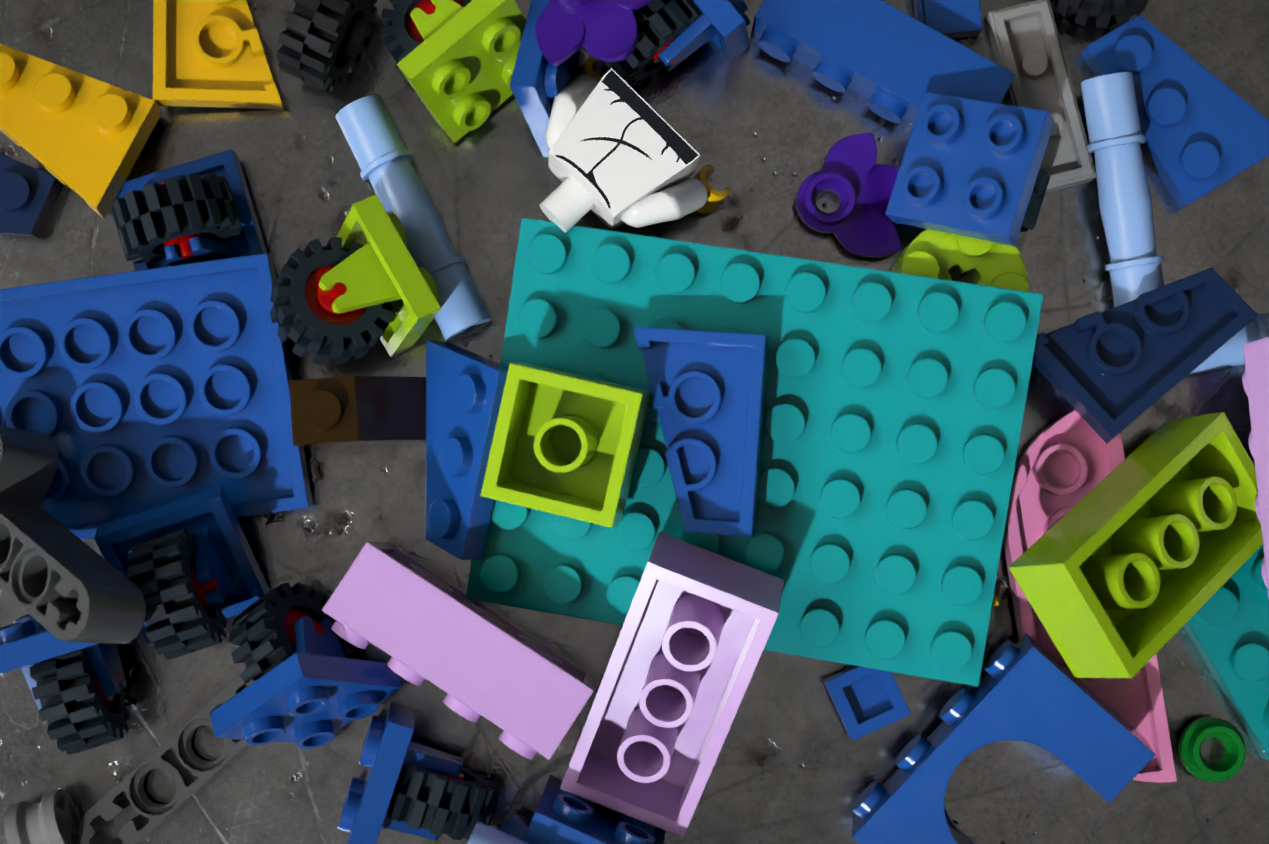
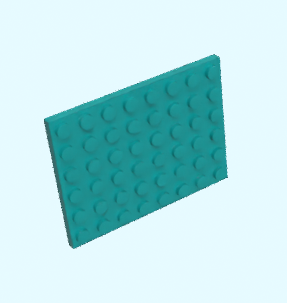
M521 218L500 364L509 367V363L526 362L649 391L648 385L650 381L642 350L638 349L633 326L769 335L755 535L744 537L685 531L665 454L667 448L657 409H654L650 396L622 521L613 528L494 500L482 560H471L466 599L623 626L658 534L662 532L785 580L779 614L763 650L979 687L1044 294L575 225L565 233L554 222Z

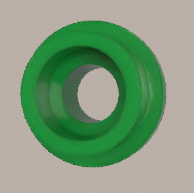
M1203 717L1193 721L1185 728L1179 740V756L1182 764L1189 773L1203 781L1222 782L1228 780L1240 770L1245 760L1246 746L1243 736L1233 724L1221 718ZM1214 737L1219 744V751L1213 759L1205 760L1201 754L1202 743L1206 739Z

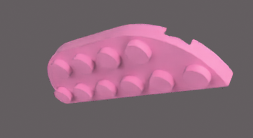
M1075 409L1062 415L1041 431L1018 460L1014 470L1003 536L1018 640L1027 633L1069 671L1070 669L1008 567L1125 460L1121 432L1106 444ZM1157 653L1132 679L1078 678L1143 735L1156 754L1132 780L1155 783L1177 782Z

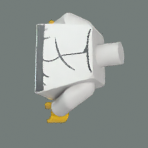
M594 57L588 58L581 74L566 85L555 96L545 139L550 148L548 153L549 168L562 183L539 205L543 213L565 233L589 210L610 229H615L623 223L639 228L676 220L695 211L704 214L710 213L731 193L728 187L723 191H717L707 183L706 180L715 171L714 167L710 164L705 165L692 179H688L695 173L700 154L612 68L601 78L594 73L598 60Z

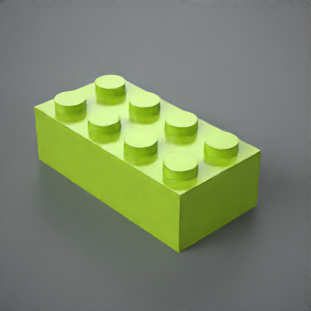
M1224 411L1166 421L1008 567L1074 678L1132 679L1263 545L1261 523L1255 511V498L1258 494L1255 466Z

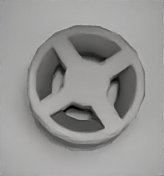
M63 789L44 794L39 803L30 804L26 801L11 804L7 806L4 812L3 824L7 844H79L77 831L80 819L72 798Z

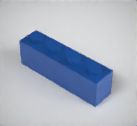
M764 0L755 15L751 35L759 39L757 42L758 46L770 56L783 62H790L792 58L814 70L812 73L813 77L824 86L837 92H845L846 89L855 92L869 100L867 106L871 111L894 123H900L903 119L914 125L924 92L1000 104L1016 76L1011 71L882 0Z

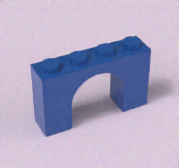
M1026 633L1017 644L1007 640L990 656L984 665V670L988 674L979 683V687H975L971 692L964 687L949 699L939 714L943 722L927 739L919 734L904 747L895 761L899 769L883 786L878 781H874L859 795L851 808L855 813L852 817V838L859 844H975L955 825L944 805L945 793L951 775L960 762L973 751L990 743L1014 740L1032 743L1046 749L1059 758L1108 803L1132 781L1156 754L1143 735L1078 678H1074L1073 674Z

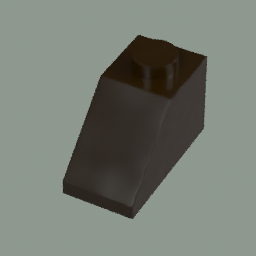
M344 376L289 380L293 446L305 449L426 441V377Z

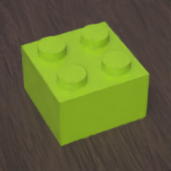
M526 362L509 363L480 496L613 528L623 519L650 401V392Z

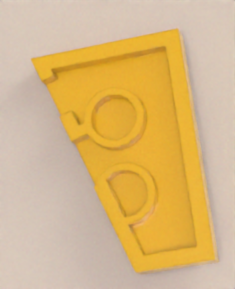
M153 0V100H155L158 106L283 109L247 0Z
M0 44V131L19 147L21 146L31 154L49 173L62 184L72 189L89 207L105 219L162 114L155 100Z

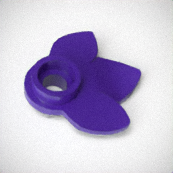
M549 0L550 3L536 21V38L539 48L545 59L553 66L563 63L581 48H584L591 56L605 62L627 59L633 53L639 39L638 24L633 11L642 8L652 0Z
M862 133L844 137L829 149L823 169L808 176L801 184L796 197V208L801 220L809 228L821 233H834L838 241L848 252L863 257H884L894 254L901 249L899 235L890 222V218L885 215L899 168L875 164L877 158L875 137L872 133ZM824 192L833 194L838 201V209L832 213L821 211L817 207L816 196Z

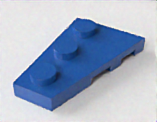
M633 326L638 349L642 350L650 381L648 388L653 407L657 409L667 448L665 454L685 531L744 537L754 536L769 335Z

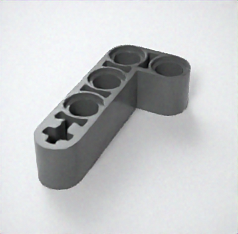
M0 426V588L55 638L63 642L129 643L137 637L143 627L145 600L142 592L136 584L41 507L58 466L56 442L50 435L45 433Z

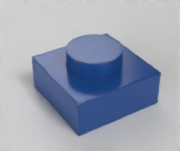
M852 666L823 679L844 728L852 741L911 715L892 672Z

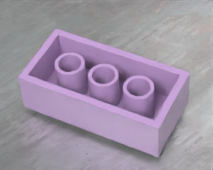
M659 532L560 789L684 838L779 614L785 580Z
M387 541L366 542L322 609L323 612L336 620L331 629L341 638L364 650L368 644L375 645L392 656L387 666L396 674L417 686H421L424 680L430 681L448 693L443 700L447 707L473 723H477L480 716L488 719L503 729L499 736L501 742L530 760L534 758L537 752L550 760L595 689L597 681L595 677L477 600L466 599L465 592Z

